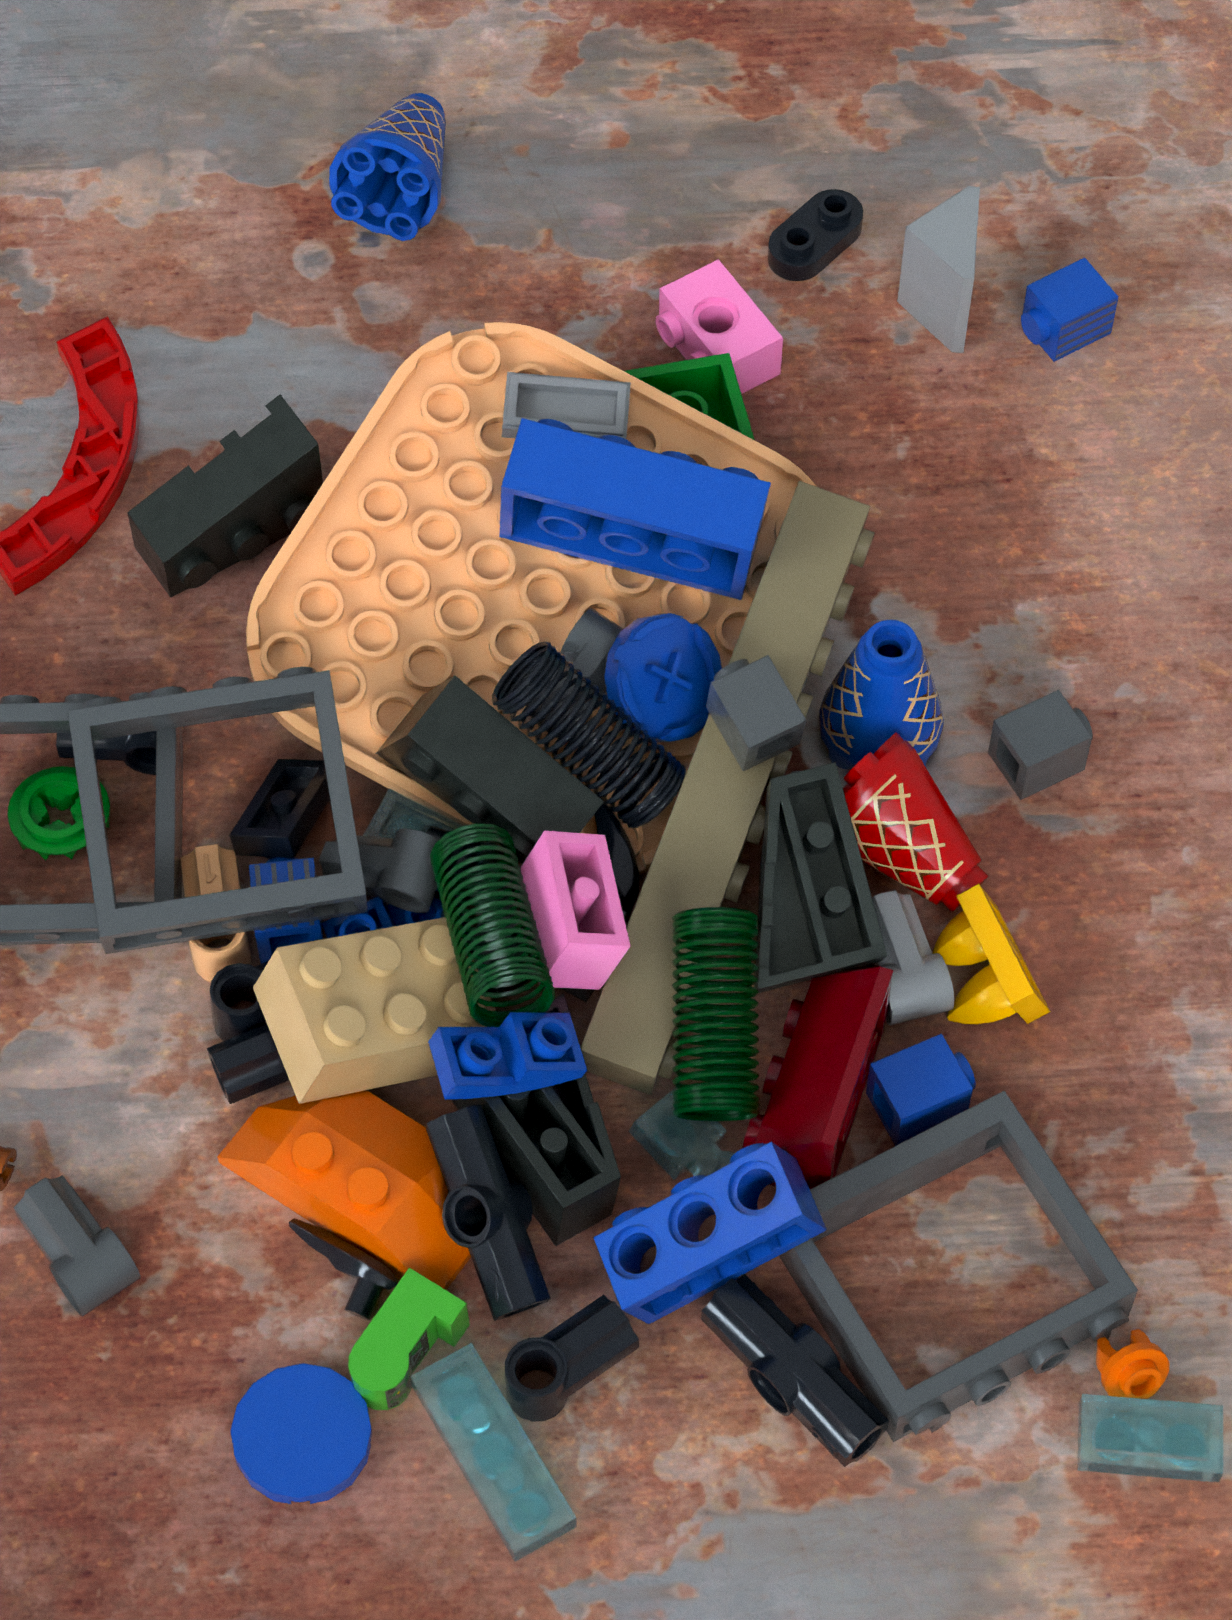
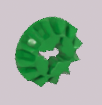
M51 767L32 774L16 788L8 805L9 826L23 850L29 848L37 852L45 861L50 855L62 854L72 860L76 851L86 846L75 767ZM100 782L106 828H110V801L107 791ZM45 803L51 808L55 807L60 811L67 810L71 806L70 812L74 824H65L63 821L56 820L49 825L51 821Z

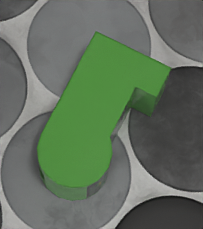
M408 1268L357 1340L349 1355L348 1369L352 1383L366 1401L367 1407L374 1410H389L399 1406L408 1397L412 1389V1373L436 1340L440 1338L455 1347L470 1326L467 1303L413 1269Z

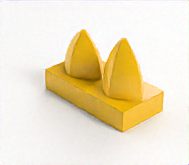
M980 884L957 895L956 897L963 911L951 919L942 930L932 954H941L947 965H973L987 959L990 965L975 974L959 991L954 1001L953 1010H950L947 1014L948 1020L962 1024H982L995 1022L1018 1013L1029 1024L1048 1014L1050 1010L995 902Z

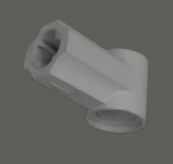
M896 890L874 895L872 900L887 957L881 962L873 963V966L894 970L886 1016L887 1025L891 1026L953 1010L955 1001L954 991L947 965L941 954H932L911 895H903Z

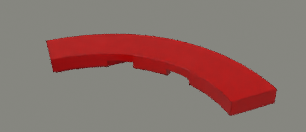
M108 316L56 342L59 355L68 368L76 387L79 423L70 452L62 467L63 475L53 491L48 496H42L21 518L0 532V574L15 596L42 581L66 563L90 540L106 520L119 499L132 469L138 446L140 425L138 393L129 356L121 337Z

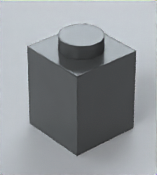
M769 655L752 663H749L747 659L737 660L716 673L713 678L714 681L710 684L706 708L742 771L800 744L807 720Z
M1057 690L995 719L988 754L1019 799L1022 800L1085 770L1093 733L1085 714L1079 708L1075 707L1072 709L1062 693Z

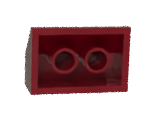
M880 966L812 978L805 1001L793 999L782 1033V1037L791 1039L785 1058L773 1055L762 1091V1093L770 1095L771 1098L765 1115L759 1114L757 1117L750 1119L742 1148L757 1143L767 1144L772 1141L797 1159L809 1189L836 1177L868 1081L870 1064L875 1060L884 1033L894 970ZM776 1182L771 1183L769 1185L776 1187Z

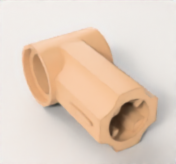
M218 844L195 847L190 854L180 858L185 897L241 889L238 860L234 850L222 848ZM247 932L188 941L196 972L208 982H211L216 973L228 965L236 963L250 964L251 950ZM217 939L231 940L228 945L220 948L206 946Z

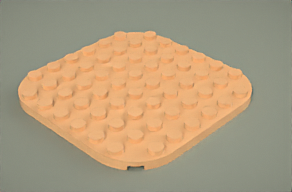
M492 322L484 323L483 329L466 331L456 335H451L450 331L446 332L412 353L392 376L257 586L250 604L246 627L247 653L253 680L255 682L275 679L280 672L294 667H311L316 672L330 670L345 765L457 827L474 824L464 818L456 809L376 754L422 695L455 675L519 729V721H511L510 714H503L502 710H498L497 705H493L492 694L496 685L509 667L524 652L539 642H551V645L555 646L556 650H560L561 653L569 633L582 615L591 608L623 629L637 618L666 613L683 616L680 618L686 619L691 624L697 623L709 634L720 654L721 666L724 668L729 664L798 482L802 481L813 486L816 485L798 466L776 451L547 331L516 323ZM507 372L631 382L626 440L630 441L636 448L659 454L665 451L680 452L692 457L697 464L720 470L728 467L742 468L755 474L759 480L770 482L771 485L760 534L742 600L499 537L501 486L515 442V438L502 437ZM315 706L272 713L282 726L294 736L322 752ZM525 707L517 711L516 716L521 714ZM600 707L597 708L596 710H594V711L592 712V714H591L590 717L587 719V721L585 722V724H586L592 717H594L595 715H597V713H598ZM530 715L526 717L524 724L531 720L532 717ZM608 715L600 720L596 728L606 721ZM617 722L610 725L604 736L614 729ZM538 724L534 725L532 732L539 728ZM703 728L690 738L672 742H657V744L663 745L665 752H671L672 756H675L676 760H679L685 766L687 772ZM519 729L528 737L527 729ZM626 729L618 733L612 744L623 736ZM543 732L540 739L546 737L548 732ZM535 736L528 737V738H530L534 743H536V741H535ZM555 737L551 740L549 747L554 745L558 738ZM634 737L628 739L623 748L631 744ZM568 742L559 748L557 754L563 752ZM537 744L544 750V744ZM642 744L635 747L631 756L640 750ZM576 750L567 756L565 762L571 760ZM651 751L644 754L639 763L647 759ZM546 752L552 757V752ZM583 759L575 764L574 769L579 767ZM592 766L583 771L582 777L587 775ZM600 773L591 779L590 784L595 783ZM607 782L599 787L598 792L604 789ZM658 782L646 793L639 804L653 791ZM614 791L609 793L606 799H610ZM678 793L657 817L641 827L629 828L626 823H623L622 819L618 818L636 855L639 875L649 871ZM620 800L615 802V807L618 806ZM593 815L580 833L597 834L595 815ZM484 841L490 845L501 846L500 843L495 841Z

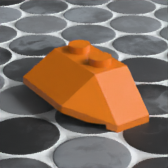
M367 1090L302 1104L298 1103L295 1095L258 1106L217 1157L220 1164L304 1219L336 1235L389 1267L398 1280H401L408 1268H411L447 1290L471 1258L469 1249L456 1244L444 1228L442 1210L448 1190L426 1128Z

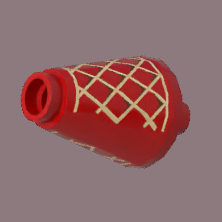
M897 732L886 740L874 754L869 752L843 778L847 783L843 787L862 862L936 906L943 902L952 913L960 906L957 895L978 884L981 885L989 877L978 866L982 861L918 753Z

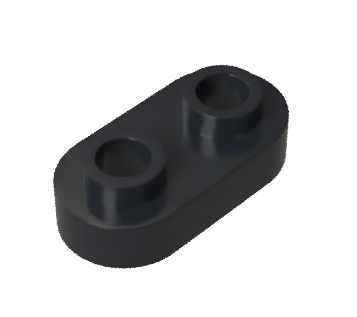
M838 189L825 190L814 195L772 232L768 244V264L771 270L779 277L790 281H804L816 276L860 236L863 221L862 204L851 193ZM791 243H802L804 245L797 246Z

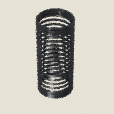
M539 642L529 648L509 667L496 685L492 694L493 705H497L498 710H502L503 714H510L511 721H519V729H527L528 737L535 736L536 744H544L545 752H552L553 759H560V764L563 767H568L571 774H577V779L580 782H585V786L589 789H593V793L604 801L603 804H609L610 812H617L618 818L622 819L623 823H626L629 828L641 827L657 817L679 792L686 775L685 766L679 760H676L671 752H665L663 745L657 744L655 737H649L647 730H642L638 722H632L631 716L624 714L622 707H616L614 700L608 699L605 692H599L597 684H591L589 677H583L581 669H574L573 662L566 661L564 654H561L560 650H556V647L552 646L551 642ZM565 666H568L569 670L564 672ZM566 677L563 685L550 695L558 682ZM575 685L571 693L559 702L566 690ZM583 692L580 700L568 709L575 697ZM592 699L588 708L576 717L583 705ZM525 707L523 712L516 716L517 711ZM600 707V709H599L597 715H595L594 717H592V718L585 724V722H586L587 719L590 717V715L592 714V712H593L594 710H596L597 708ZM537 709L531 720L524 724L526 717ZM608 715L606 721L596 728L600 720ZM545 717L539 728L532 732L534 725ZM617 722L614 729L604 736L610 725ZM553 725L547 736L540 739L542 733ZM626 729L623 736L612 744L618 733ZM560 734L555 744L549 747L550 741ZM634 737L631 744L623 748L626 741ZM568 742L563 752L557 754L559 748ZM642 744L640 750L631 756L635 747ZM576 750L571 760L565 762L567 756ZM651 751L648 758L639 763L643 755ZM583 759L579 767L574 769L575 764ZM592 766L587 775L582 777L583 771ZM600 773L595 783L590 784L591 779ZM607 782L604 789L598 792L599 787ZM658 782L653 791L639 804L646 793ZM614 791L612 797L610 799H606L607 795ZM620 800L618 806L615 807V802Z

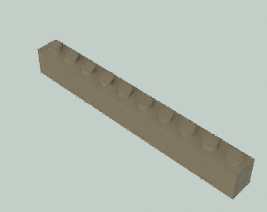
M799 481L729 664L741 659H747L749 663H752L769 655L806 719L814 696L804 693L803 690L810 673L822 677L834 644V640L824 637L831 618L843 621L855 586L845 583L846 576L851 564L863 567L875 532L864 528L870 505ZM709 713L626 929L630 948L605 982L583 1039L581 1050L587 1072L648 1095H652L658 1076L671 1080L673 1075L672 1068L677 1064L672 1057L677 1053L672 1045L677 1041L673 1039L672 1034L677 1028L672 1022L677 1017L672 1010L677 1005L672 998L677 993L672 987V984L677 981L672 975V972L677 969L672 963V960L677 957L672 952V949L676 946L672 940L674 936L672 933L674 929L672 927L674 922L672 917L676 913L688 909L722 907L725 899L737 903L750 868L749 865L739 862L747 841L756 845L760 843L764 832L766 806L761 805L762 799L770 780L786 774L792 751L787 750L742 771ZM722 943L702 944V945H707V946H721ZM682 948L679 951L682 953H687L694 950ZM713 955V956H702V957H713V958H716L717 955ZM682 960L679 963L682 965H687L697 962ZM682 972L679 975L687 977L697 974ZM682 984L679 987L687 989L697 986ZM682 996L679 999L687 1001L697 998L690 996ZM682 1008L680 1011L687 1013L697 1011V1009Z

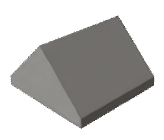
M967 186L906 226L897 302L944 346L955 353H964L974 284L980 187Z

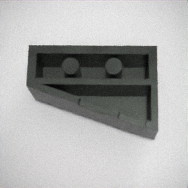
M281 394L265 405L271 415L244 436L240 437L233 430L219 442L225 450L195 473L188 465L127 512L134 547L170 598L188 588L202 586L213 575L241 560L245 561L255 558L266 547L289 536L322 486L323 478L318 443Z
M455 675L422 695L376 752L387 762L456 809L457 812L470 822L493 824L505 829L512 837L516 856L521 864L524 863L544 831L580 833L604 802Z
M836 762L772 778L767 787L757 935L758 946L756 949L758 954L756 959L758 970L755 972V976L759 981L754 985L759 993L881 962L887 957Z
M564 993L555 997L550 1008L545 1013H569ZM586 1074L582 1078L537 1090L494 1097L451 1100L458 1110L468 1106L482 1105L507 1177L518 1180L526 1188L531 1197L532 1214L555 1246L612 1215L621 1175L598 1102L593 1100Z

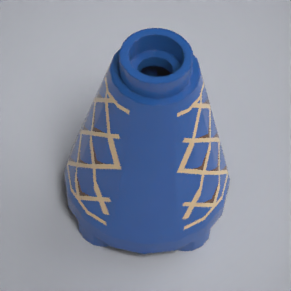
M423 93L411 94L394 104L341 145L329 167V186L333 193L331 206L339 217L344 220L354 221L371 232L390 235L401 241L411 240L416 236L419 229L429 224L441 202L446 130L444 110L435 98Z
M883 620L874 624L860 638L825 692L818 717L821 739L828 748L829 759L832 763L836 762L838 768L852 769L869 752L874 754L896 732L916 750L925 767L928 758L937 750L944 727L941 701L922 644L912 628L901 621Z

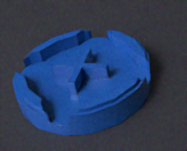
M672 613L637 618L620 631L608 652L604 675L608 699L614 700L616 707H622L624 714L630 715L632 722H638L642 730H647L649 737H655L656 742H672L690 738L705 726L709 715L706 703L710 684L714 681L713 678L716 673L722 669L720 654L709 634L697 623L691 624L686 619L680 618L683 616Z
M305 1363L277 1368L254 1382L236 1406L230 1431L237 1466L251 1487L275 1502L292 1504L291 1501H310V1504L328 1501L351 1486L367 1464L372 1437L367 1403L354 1388L353 1383L331 1368Z

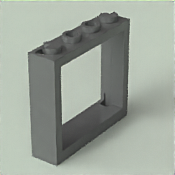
M294 667L280 672L275 679L251 682V679L247 677H229L216 681L212 685L213 688L187 692L182 687H163L151 691L147 695L148 698L122 702L117 697H98L83 703L82 708L67 710L98 932L106 954L368 912L330 670L316 672L311 667ZM315 706L342 873L118 908L94 740Z
M150 692L132 694L129 696V701L148 698L147 695ZM86 693L71 694L65 697L64 702L39 703L38 698L29 695L4 696L0 699V734L71 733L67 710L82 708L83 703L101 696ZM184 727L156 731L154 902L182 898L180 858L182 857ZM117 902V907L122 908L153 902ZM95 903L0 905V945L101 943Z
M1005 1090L810 1189L827 1230L779 1255L863 1394L889 1420L886 1431L893 1442L912 1432L917 1435L928 1428L933 1433L950 1420L951 1411L971 1400L977 1406L993 1401L1008 1390L1011 1386V1379L1031 1368L1036 1374H1041L1054 1368L1071 1353L1070 1347L1089 1337H1092L1094 1342H1097L1102 1337L1108 1339L1113 1329L1129 1321L1128 1316L1138 1291ZM1001 1146L1095 1290L905 1390L814 1242Z

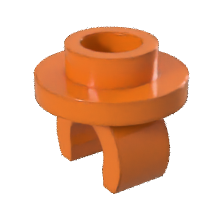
M1139 1329L1132 1330L1130 1345L1118 1351L1111 1347L1106 1337L1097 1340L1096 1366L1101 1373L1102 1386L1113 1400L1130 1403L1148 1399L1165 1382L1170 1368L1169 1360L1163 1350L1158 1345L1151 1343L1143 1331Z

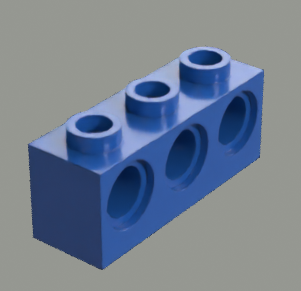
M771 1141L767 1144L757 1143L740 1149L732 1155L730 1164L708 1176H693L679 1182L672 1188L671 1196L649 1208L638 1207L620 1214L613 1220L612 1228L593 1238L621 1310L647 1324H651L723 1286L731 1278H738L827 1229L797 1159ZM776 1182V1193L773 1200L766 1207L758 1210L757 1202L761 1191L767 1185ZM715 1214L716 1224L713 1232L706 1239L699 1241L700 1226L705 1219ZM656 1246L654 1263L648 1270L641 1273L640 1263L643 1255L651 1247Z

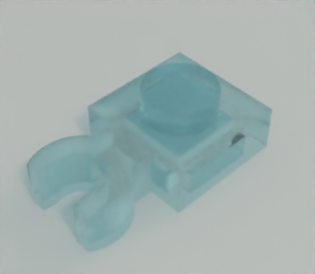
M675 1087L636 1119L629 1129V1133L673 1180L678 1178L687 1169L694 1176H708L730 1164V1158L735 1154L731 1151H722L717 1146L727 1130L718 1121H693L676 1117L673 1114V1104L675 1102L673 1101L674 1096L672 1093L677 1089Z

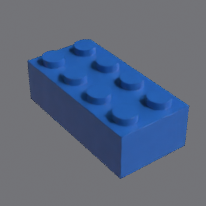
M522 418L501 486L499 537L742 600L760 534L771 483L759 480L755 474L742 468L728 467L720 470L697 464L692 457L680 452L665 451L659 454L636 448L630 441L622 437L603 435L597 438L574 432L571 427L557 420L541 419L535 422Z

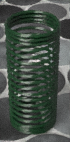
M483 823L460 826L446 833L435 843L430 853V860L442 908L444 909L447 927L449 928V936L454 948L456 962L461 974V981L466 993L470 1016L480 1025L500 1027L510 1012L545 1013L555 999V991L551 976L549 975L546 958L544 957V950L541 947L539 933L536 929V921L531 911V903L528 900L526 886L523 883V875L518 865V857L516 856L512 837L503 828ZM479 841H495L500 844H503L506 847L504 848L498 845H480L472 848H467L451 857L442 866L444 860L453 851L459 849L460 847L466 844H471ZM481 850H497L504 853V855L482 854L470 857L456 864L449 872L446 871L455 860L469 853ZM484 859H500L497 863L473 866L459 874H454L458 869L472 862ZM501 877L505 878L503 881H497ZM502 887H508L504 891H495ZM466 896L473 897L469 900H462ZM504 896H510L506 900H498ZM469 905H478L472 909H465ZM507 905H513L509 909H500ZM472 914H481L475 918H468ZM509 914H515V915H514L512 918H510V919H509V918H503V917H505V916H508ZM475 923H484L479 927H471ZM510 924H517L513 928H503ZM488 932V933H486V934H484V935H482V936H480V937H478V936H473V935H475V934H477V933ZM513 933H519L516 937H506ZM491 941L483 946L476 945L480 942ZM514 943H521L517 947H507ZM495 950L487 955H478L483 951ZM517 952H524V953L521 954L520 956H511V957H508V956H510V955H512V954H515V953H517ZM499 959L490 964H481L487 960ZM526 979H533L528 984L514 990L498 993L486 992L489 988L513 986ZM537 982H541L531 993L515 1000L494 1002L479 998L480 996L495 998L513 996L530 989ZM546 987L537 1000L519 1009L490 1011L479 1007L477 1004L491 1007L517 1005L533 998Z
M706 907L680 911L672 917L674 921L672 923L674 928L672 930L674 935L672 940L676 944L672 952L677 956L672 960L673 965L677 968L672 972L673 977L677 980L672 984L673 989L677 992L672 996L673 1001L677 1004L672 1008L673 1013L677 1016L672 1020L673 1025L677 1027L672 1032L673 1037L677 1039L672 1044L673 1048L677 1051L672 1056L673 1060L677 1063L672 1068L673 1072L677 1075L672 1080L673 1084L677 1087L672 1092L674 1096L673 1101L675 1102L673 1104V1114L678 1118L693 1121H738L757 1117L760 1114L758 1110L760 1107L758 1103L760 1097L754 1094V1092L759 1090V1086L748 1081H754L759 1077L756 1071L749 1070L759 1065L756 1059L749 1058L759 1053L756 1047L750 1046L759 1041L756 1035L750 1034L759 1029L756 1023L751 1022L759 1017L756 1011L751 1010L759 1005L758 1001L751 998L759 993L755 987H752V985L759 981L755 975H752V973L758 970V966L751 963L758 958V954L751 951L758 946V942L751 939L758 935V916L748 910L725 907ZM739 943V944H748V945H740V946H707V945H702V944ZM686 948L694 951L682 953L679 950ZM713 955H739V956H746V957H737V958H713V957H702V956H713ZM682 960H687L697 963L682 965L679 962ZM713 967H740V968H744V969L720 970V969H704V968H713ZM682 972H688L697 975L683 977L679 974ZM713 979H740V980H742V981H706V980H713ZM682 984H689L697 987L684 989L679 986ZM714 991H740V993H709V992H714ZM682 996L695 997L697 999L685 1001L679 998ZM715 1003H740L739 1005H714ZM691 1008L697 1009V1011H691L686 1013L680 1011V1009ZM716 1015H740V1016L720 1017V1016H716ZM687 1019L692 1021H698V1023H691L686 1025L680 1023V1021ZM718 1027H739V1028H718ZM686 1031L692 1033H700L698 1035L691 1036L680 1035V1033ZM720 1039H738V1040H720ZM689 1043V1044L701 1045V1046H699V1047H692V1048H683V1047H681L680 1045ZM689 1055L703 1058L683 1060L680 1057ZM690 1067L704 1070L693 1071L688 1073L681 1071L680 1069ZM690 1079L705 1082L695 1084H684L680 1081Z

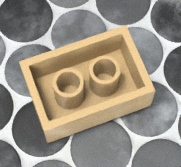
M445 917L277 947L253 987L299 1104L437 1076L428 1043L437 1028L486 1027L478 1024L470 1016L466 993L464 992L461 974L459 973ZM479 997L485 1001H491L490 997ZM477 1003L479 1007H482L490 1011H495L494 1007L484 1006L482 1004Z

